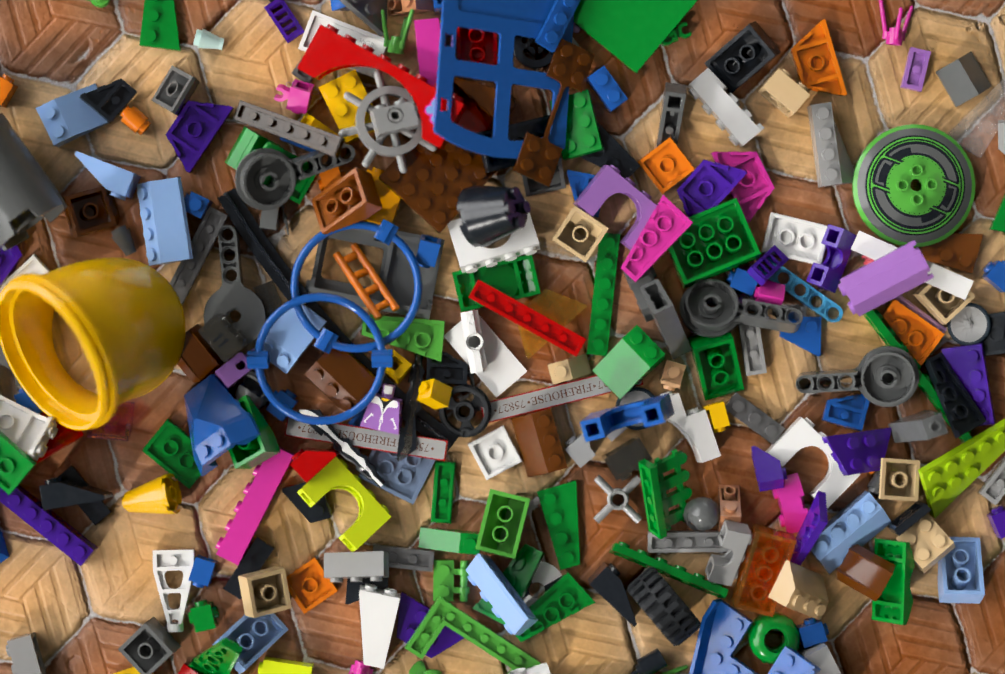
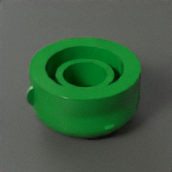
M770 611L757 616L753 620L747 634L748 645L755 656L763 663L774 664L785 646H789L796 652L798 649L800 650L799 630L796 624L785 614ZM772 629H778L783 634L782 643L777 647H769L765 643V635Z

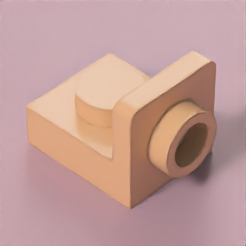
M670 360L665 361L659 382L664 384V389L674 392L675 388L681 389L686 365Z

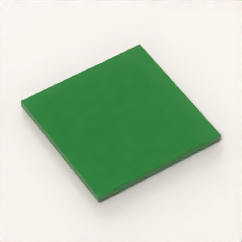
M580 0L574 12V23L637 74L699 0Z

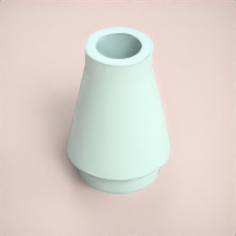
M203 28L202 30L197 29L193 45L203 49L222 50L225 38H221Z

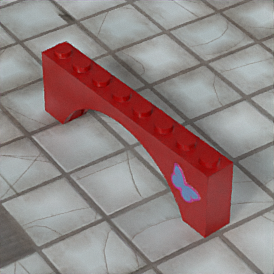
M320 24L297 69L317 80H321L332 72L349 67H368L388 73L407 89L416 103L421 118L422 139L444 150L448 141L433 132L436 83L434 86L427 84V78L418 73L416 77L409 74L410 69L399 63L397 67L391 64L393 59L381 54L379 57L373 54L375 49L363 44L361 47L355 44L357 39L346 34L343 37L337 34L339 29L328 24L325 27ZM453 93L451 121L458 124L467 105L462 103L464 101L463 98ZM441 98V111H446L447 100Z

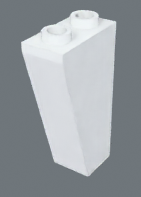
M373 584L360 585L359 601L364 665L384 669L400 602V593H397V590L392 588L378 589Z

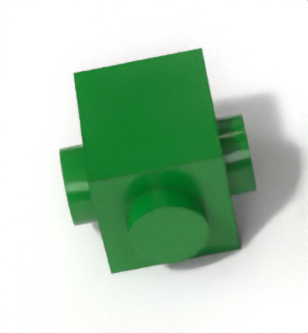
M207 600L197 601L195 606L190 608L191 612H188L190 624H194L196 633L214 629L218 626L217 618H219V611L217 606L213 605V602L207 603Z

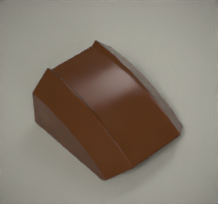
M101 186L63 198L68 206L64 212L70 232L74 238L118 225L120 214L114 196L110 195V190Z
M197 324L185 333L184 347L177 365L193 383H200L209 375L215 374V371L223 366L225 356L202 326Z
M856 544L849 548V552L837 570V580L876 601L885 589L896 565Z

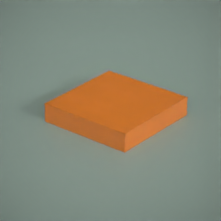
M671 136L638 161L662 194L695 170Z
M316 557L286 576L289 593L304 614L338 591V588L334 583L330 582V579L324 578V568Z

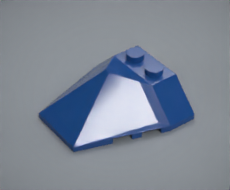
M215 374L209 375L184 395L193 458L201 476H205L218 466L216 459L235 445H247L260 435L253 416L246 412L240 406L241 403L229 394V390Z

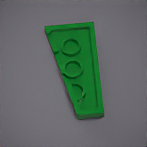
M576 480L537 491L560 570L580 564Z

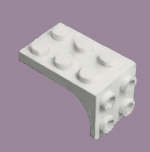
M0 395V431L30 458L37 461L39 457L45 455L48 449L46 444L49 439L55 437L58 431L54 417L49 416L47 418Z

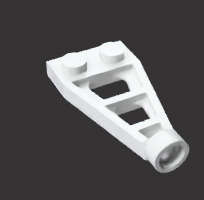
M195 549L153 550V573L167 621V632L184 631L183 620L192 581H189V576L195 561ZM167 571H182L183 580L179 588H170L166 583L165 573ZM169 593L181 594V604L178 609H171L169 607Z

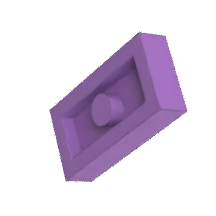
M914 47L909 48L900 88L922 92L931 51Z

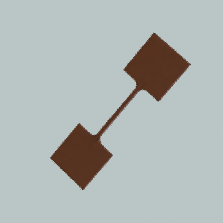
M561 38L546 76L558 81L561 87L544 136L539 138L528 132L526 133L513 171L550 187L563 149L549 142L548 135L564 89L571 87L579 92L583 91L595 54Z

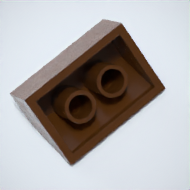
M332 349L330 354L325 352L305 373L342 412L358 404L368 393L375 380V376L351 352Z
M551 408L511 418L528 477L568 468Z

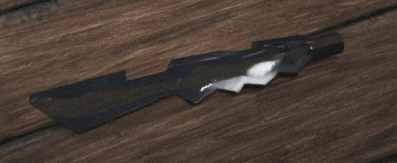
M416 353L408 379L410 388L406 394L403 412L406 413L405 428L400 427L397 461H401L417 449L415 414L422 410L417 397L425 370L422 366L423 356Z

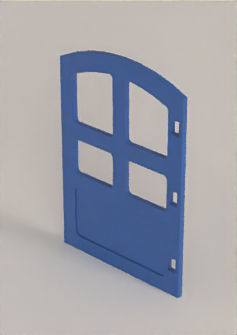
M442 0L433 132L454 145L481 155L497 158H518L524 140L510 141L508 139L511 86L520 85L551 90L553 93V110L561 85L558 81L546 76L547 73L514 68L515 36L536 39L555 0ZM574 14L562 36V39L572 43ZM462 27L497 33L499 35L497 65L456 59L457 28ZM446 34L452 35L451 47L445 46ZM455 76L492 81L496 84L492 138L471 132L451 121L453 79ZM569 87L564 89L550 134L548 135L550 143L565 149ZM441 98L447 100L446 111H441Z

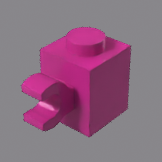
M297 79L294 80L290 88L283 84H278L276 90L281 91L283 95L276 94L274 100L283 102L288 99L286 109L296 114H306L311 104L315 84Z

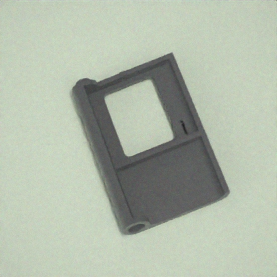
M348 229L334 233L318 243L312 278L307 280L305 292H308V294H335L353 301L360 307L367 308L352 284L325 279L321 276L327 241L330 238L383 249L384 253L379 276L400 308L395 312L390 307L382 311L405 316L408 314L414 295V277L406 256L394 242H391L390 246L374 238L376 232L364 229ZM397 231L396 234L405 241L416 257L421 235ZM441 239L435 268L419 266L423 286L421 303L415 316L416 318L429 320L445 241ZM380 291L369 295L374 304L385 300Z

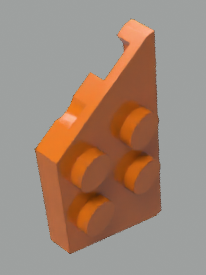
M823 19L790 49L800 83L805 85L808 90L846 96L847 91L826 20Z

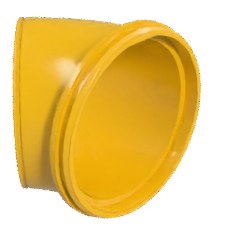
M117 257L85 260L60 267L43 275L22 274L11 280L0 293V344L11 370L34 403L45 414L54 417L56 422L70 429L89 430L107 423L114 415L118 405L130 399L143 396L161 385L172 373L182 354L186 325L180 299L165 277L142 262ZM55 308L67 320L82 342L96 376L99 394L79 385L61 365L52 339V320Z

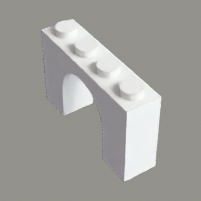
M528 213L525 227L512 233L509 240L497 248L472 246L460 229V225H463L461 218L452 220L448 224L462 273H473L478 268L484 266L493 267L498 262L504 260L507 262L517 259V256L524 254L527 256L533 255L537 250H540V244L530 213Z
M798 417L765 452L780 460L781 467H783L800 449L808 446L820 448L827 456L828 472L809 495L815 498L818 491L825 492L828 509L861 474L843 476L838 463L834 461L831 455V448L828 443H824L822 437H826V435L822 431L819 433L813 429L815 424L807 417L805 419Z

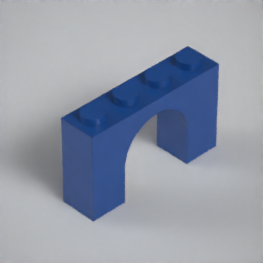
M668 393L592 412L580 421L585 442L604 438L617 429L633 424L644 423L645 427L665 423L675 412Z

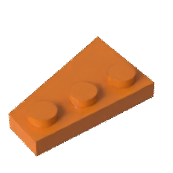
M895 298L882 313L887 323L920 366L945 335L941 330Z

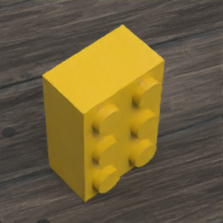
M356 69L318 87L339 130L355 126V116L358 109L356 105L344 99V93L350 92L362 100L367 95ZM366 112L365 123L372 122L370 114ZM358 134L343 137L346 144L360 139Z

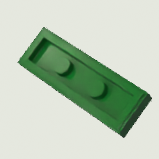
M435 461L431 522L451 524L456 462Z

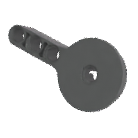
M344 143L342 148H346L345 156L341 157L339 155L336 158L327 154L328 160L325 164L321 162L325 153L317 150L291 159L275 149H256L248 153L236 169V190L240 198L247 205L255 209L272 210L278 208L292 195L297 179L303 180L352 161L355 157V149L351 145ZM306 161H308L309 168L306 171H303L302 166ZM270 175L272 179L270 184L264 185L265 178Z
M225 225L218 231L222 286L206 303L204 324L213 339L220 335L219 332L224 333L217 340L218 343L221 344L225 341V338L229 339L224 344L225 346L241 347L253 342L258 337L265 323L266 313L258 295L243 285L239 232L233 225ZM227 228L233 231L234 235L231 240L224 238L223 233ZM228 249H232L235 252V258L232 261L228 260L225 256V252ZM230 269L235 270L237 273V278L234 281L229 280L227 277V272ZM233 310H237L241 315L238 322L231 319V312Z
M704 279L690 286L682 295L679 307L681 319L687 328L697 335L708 338L726 335L740 324L795 333L799 330L803 320L802 312L796 308L744 298L741 303L732 287L717 279ZM709 303L714 304L715 307H714V308L709 307L707 304H709ZM748 311H753L756 315H751ZM768 315H774L776 319H771ZM788 319H794L796 323H792Z
M881 346L868 352L854 369L800 373L796 378V388L801 393L860 390L863 396L873 404L882 407H894L906 402L915 393L919 383V371L915 360L905 350L895 346ZM885 373H891L894 379L891 382H885L882 376ZM847 375L852 378V382L849 385H844L840 379ZM829 377L832 382L829 386H823L820 383V379ZM802 378H807L811 381V384L808 387H802L799 381Z

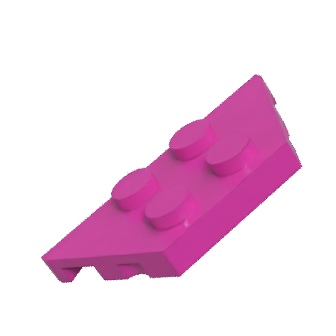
M712 152L711 156L715 162L748 172L730 193L733 199L737 198L745 219L749 223L774 190V186L757 152Z

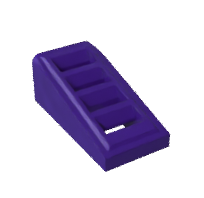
M274 0L264 7L287 43H290L304 33L301 25L284 0ZM282 4L283 8L273 14L272 10ZM285 12L288 13V15H286L285 17H283V18L280 19L279 21L276 19L277 17H279V16L282 15L283 13H285ZM292 19L293 22L282 28V24ZM294 26L298 28L289 35L286 34Z
M774 245L749 268L747 273L762 286L789 258ZM774 252L782 261L779 262L772 253ZM769 257L777 265L774 266L767 258ZM763 262H765L772 270L770 271V270L763 264ZM760 266L767 273V275H765L758 267Z

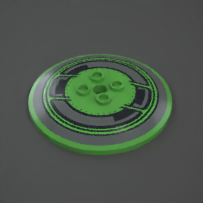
M903 125L880 134L863 150L854 169L852 193L861 219L878 237L898 246L915 240L916 245L913 247H924L946 239L965 221L974 201L975 176L967 154L951 136L930 126ZM916 179L921 183L919 191L911 189L910 184L912 180Z

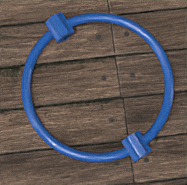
M383 219L380 225L360 221L325 235L320 231L307 242L295 261L290 284L291 299L299 296V277L302 266L309 253L320 241L334 233L348 229H364L376 232L374 238L390 246L391 242H394L402 250L411 266L414 277V295L408 314L393 332L383 338L385 346L392 343L406 331L414 320L421 303L423 286L420 267L414 253L405 241L396 234L399 227ZM302 305L294 307L296 315L304 328L317 339L313 346L328 354H330L332 349L353 353L377 349L375 341L366 344L338 342L339 336L325 328L320 332L315 328L306 316Z
M310 293L285 302L269 316L260 330L255 351H247L248 369H255L263 393L283 414L307 424L330 425L357 415L374 399L382 385L386 367H393V349L385 348V343L377 324L359 305L335 294ZM314 301L336 303L355 312L367 324L377 345V349H372L371 354L372 368H377V374L368 393L351 409L326 417L305 415L286 406L273 393L264 374V369H269L270 355L269 351H263L266 337L274 323L290 309Z

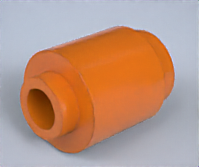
M127 106L120 114L123 117L121 122L135 134L143 135L152 124L148 121L149 118L135 106L131 108Z

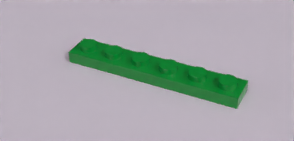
M605 233L598 244L586 354L606 356L608 353L620 234Z
M624 542L614 543L609 553L645 568L654 567L660 574L720 599L727 596L728 589L724 588L723 584L709 582L705 580V576L694 573V575L687 573V569L682 566L675 565L673 567L668 565V561L659 557H656V559L651 558L646 551L640 549L637 551L632 550L630 545Z

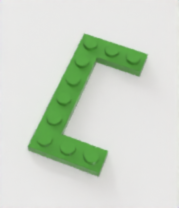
M438 596L405 645V649L423 659L444 626H447L511 668L510 671L522 667L527 669L541 663L440 596Z

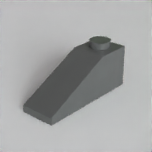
M665 83L656 147L670 136L678 144L686 99V85Z

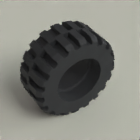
M654 567L647 568L628 584L627 591L673 646H679L700 628L701 622Z

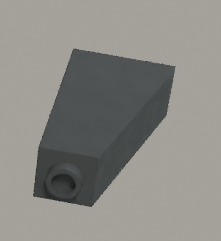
M657 278L639 287L672 358L675 359L691 351L692 349L675 308L659 279Z
M923 410L888 423L889 428L892 430L891 435L894 443L930 440L948 433L942 413Z

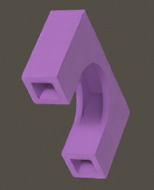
M603 165L573 204L593 217L611 195L622 193L628 196L635 204L636 220L620 243L631 251L658 203H653L650 200L652 197L642 190L640 192L636 189V184L627 177L624 179L619 175L620 170L615 166Z

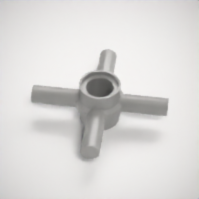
M600 475L594 479L608 494V504L593 517L598 523L613 509L623 510L636 524L642 519L628 504V494L641 483L638 475L623 489H613ZM615 494L623 495V502L616 505L612 502Z

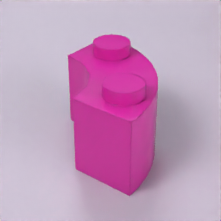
M798 473L787 475V480H784V488L772 490L774 500L778 499L780 507L779 523L781 528L785 527L787 535L799 532L808 513V508H805L804 492Z

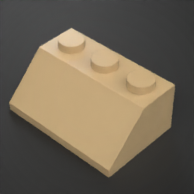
M786 560L768 596L787 608L817 620L821 619L829 603L823 575Z

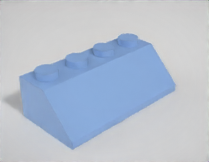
M181 177L137 184V196L139 198L140 216L142 218L143 236L149 266L193 259Z
M864 491L828 521L810 552L830 574L842 564L849 552V548L856 544L864 546L892 521L870 492Z
M480 553L477 554L466 569L469 574L467 576L468 580L474 586L477 585L479 587L481 597L486 602L489 601L491 603L493 613L498 618L501 617L506 623L504 624L505 629L511 635L520 636L536 623L538 619L491 557Z

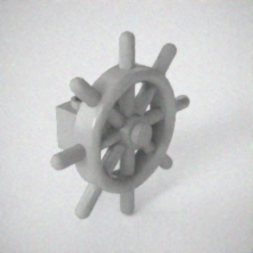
M375 70L374 78L377 89L367 94L363 100L350 92L344 93V99L356 105L358 109L355 116V126L341 129L339 136L347 137L358 134L361 142L369 149L362 161L363 167L368 168L376 154L384 157H396L400 172L405 174L408 168L404 154L413 150L418 143L433 152L437 150V146L422 139L420 114L416 103L407 89L397 86H385L381 71ZM388 96L398 97L399 100L394 102L395 105L390 106ZM380 98L381 105L375 107L370 105L374 100ZM366 112L370 114L372 122L365 123ZM374 130L376 136L375 141L368 134V131ZM398 133L404 134L411 140L401 146ZM387 135H390L393 147L382 145Z

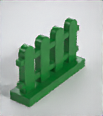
M676 449L671 451V455L663 459L655 458L654 463L646 459L638 462L648 530L659 539L667 536V531L671 529V525L680 521L685 522L683 516L687 504L685 500L689 499L692 495V489L683 486V483L689 479L690 473L680 466L687 461V454ZM674 469L673 473L667 476L663 475V473ZM676 486V490L666 494L667 490ZM679 504V507L669 511L668 508Z

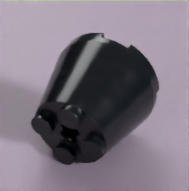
M470 186L461 191L457 201V210L460 211L463 224L460 225V229L472 246H490L515 231L524 228L531 207L529 202L525 201L518 187Z

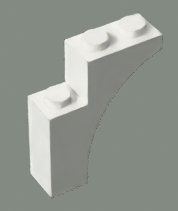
M672 391L661 393L660 395L669 393L675 412L667 421L674 425L687 439L696 462L704 463L720 457L721 454L706 410H699L698 407L687 410L686 414L679 393H672Z

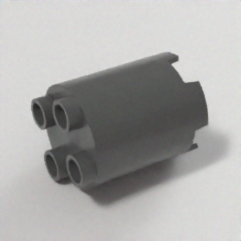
M0 113V249L2 248L6 251L27 240L29 235L26 230L37 224L41 219L45 217L49 222H52L68 206L3 113Z

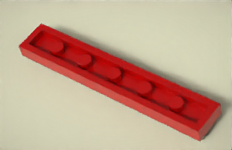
M479 279L469 295L470 299L576 357L586 338Z

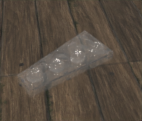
M1005 78L948 133L963 149L978 158L982 157L996 134L998 120L1005 119Z

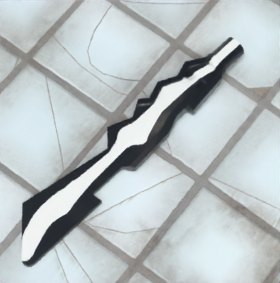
M320 409L298 410L299 413L305 415L325 417ZM309 424L320 436L324 433L334 443L333 448L346 460L352 462L356 466L355 469L367 479L374 481L379 487L385 483L377 473L375 465L369 462L368 457L362 454L359 448L353 447L349 438H340L331 424Z

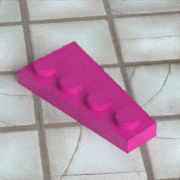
M662 195L621 269L636 283L684 234L693 222L669 199Z

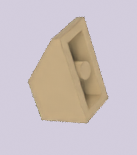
M587 354L547 364L553 385L592 373Z

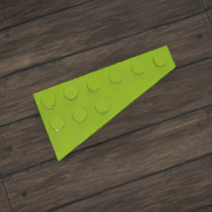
M1005 419L918 469L927 505L931 509L930 515L933 518H936L1005 451Z

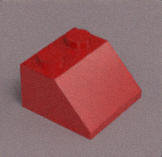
M308 448L305 451L301 449L291 458L293 462L290 465L307 483L339 453L335 449Z

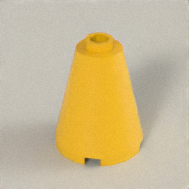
M164 474L125 492L124 497H122V506L128 512L177 514L180 512V509H177L178 504H182L178 481H173L171 478L175 477L173 474Z

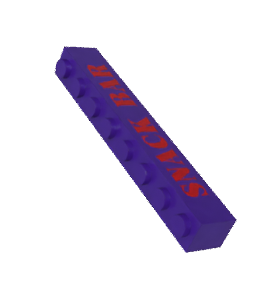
M21 485L10 495L0 487V502L80 566L84 565L98 549L96 545L51 509L43 511L42 502Z

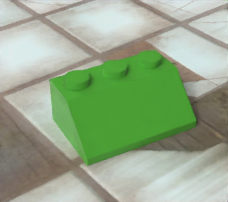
M490 489L475 549L516 559L530 499Z

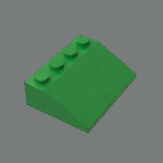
M737 198L688 217L693 224L668 249L684 289L693 286L698 281L710 279L756 260L761 254Z

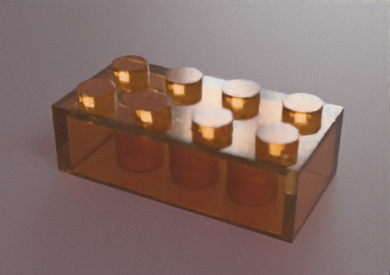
M754 524L751 531L752 541L750 545H747L745 559L741 564L731 601L735 608L773 617L777 602L768 596L786 560L791 561L796 539L792 533Z

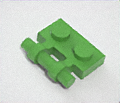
M434 559L433 601H436L438 596L446 601H453L454 593L460 594V602L468 601V594L470 593L467 578L469 574L466 571L468 560H460V568H454V560ZM454 575H460V586H454Z

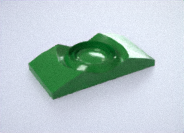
M532 255L520 256L508 262L504 260L498 262L493 267L484 266L478 268L473 273H462L461 270L452 272L461 312L485 307L469 298L478 279L515 300L541 294Z
M875 538L874 553L896 566L881 596L876 601L872 600V620L907 625L914 601L910 590V578L915 564L910 542Z

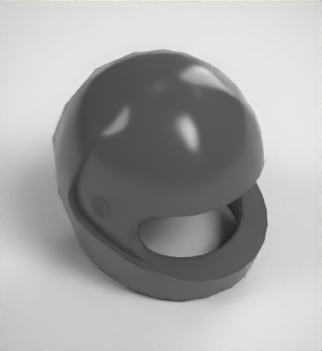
M250 371L244 376L243 382L237 387L236 399L238 400L245 395H249L257 409L260 410L267 404L268 398L258 385L259 382L255 372Z
M703 496L694 498L685 506L683 513L684 521L692 530H709L718 523L720 508L711 498Z

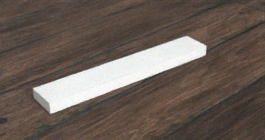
M859 231L851 250L876 260L898 247ZM925 260L930 268V271L927 273H932L934 278L925 283L961 299H966L974 282L973 280Z

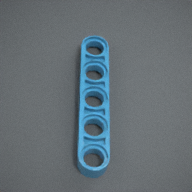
M769 257L767 258L774 266L777 265ZM759 266L758 268H759L765 275H767V273L764 272V271L761 269V267ZM782 266L769 279L772 282L780 283L778 275L782 272L787 273L789 280L784 284L786 285L785 292L829 322H838L842 319L843 310L839 305ZM798 284H802L805 287V293L802 296L796 295L794 291L795 286ZM814 296H819L822 299L820 307L812 306L811 299ZM832 307L836 308L839 312L836 319L828 317V310Z

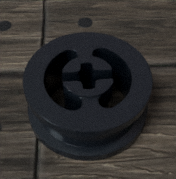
M515 36L514 55L522 65L532 69H539L551 63L554 52H549L545 58L540 60L529 59L523 51L527 50L529 54L535 55L534 47H530L533 44V38H529L527 43H523V37ZM539 46L538 55L544 51V47Z

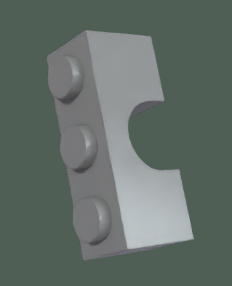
M627 427L617 429L608 434L607 437L613 441ZM583 431L578 437L573 435L565 442L567 445L564 448L565 451L580 468L596 455L590 448V441L585 442Z
M725 519L718 538L721 547L727 548L729 551L723 555L711 554L705 568V573L709 582L731 586L733 580L738 577L739 565L745 559V550L747 545L751 544L752 533L748 524Z

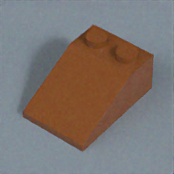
M356 167L312 199L321 233L324 235L368 219L383 208L372 174Z

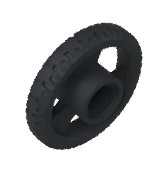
M468 384L453 387L449 406L439 409L442 425L447 431L458 437H472L481 433L489 424L492 414L491 403L487 395L478 387ZM459 392H471L475 394V397L472 401L463 400L458 403L454 400L453 395ZM465 405L469 407V416H463L461 414V406ZM484 407L483 420L474 428L471 424V419L476 415V408ZM446 410H454L455 418L462 422L459 429L450 423Z

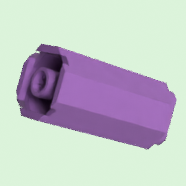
M915 240L840 278L841 283L838 284V287L843 296H848L850 300L848 306L853 315L857 313L861 316L934 278L932 273H927L930 271V268L920 249L913 247L916 245Z

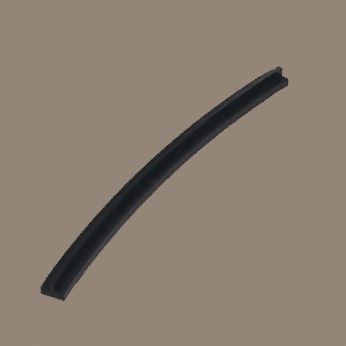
M236 188L225 192L222 196L218 197L222 207L267 274L287 300H291V269L279 255L263 230L259 228V224L245 202L240 198ZM299 281V296L308 294V292H305V287ZM316 301L304 303L327 321L322 329L325 328L338 335L339 338L337 340L339 342L354 344ZM351 352L376 377L377 368H372L371 361L362 352ZM385 375L378 393L382 394L384 384L396 386L394 397L403 400L402 418L406 421V413L403 412L406 393ZM411 399L409 401L411 406L409 424L413 427V416L418 404ZM423 408L415 414L416 430L424 437L449 441L448 452L458 436L447 431L438 420Z

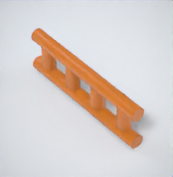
M357 243L352 244L350 247L353 252L342 256L340 252L333 254L334 259L375 321L382 318L380 311L390 307L395 312L400 308ZM358 259L364 268L353 273L348 263ZM369 275L374 284L363 288L358 279ZM380 291L385 300L374 304L369 295Z

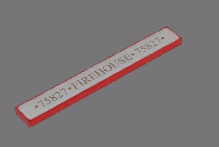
M597 375L493 400L490 401L492 414L489 423L611 393L612 391ZM640 381L636 386L643 385V381ZM481 407L482 414L484 417V407Z
M290 417L287 418L285 436L333 443L324 433L320 436L309 424L296 421ZM340 423L331 424L340 438L350 439L353 447L397 453L400 433L397 435L365 427ZM406 434L404 438L405 445L401 453L403 455H407L411 449L412 435ZM416 436L417 449L409 454V456L446 461L449 441Z

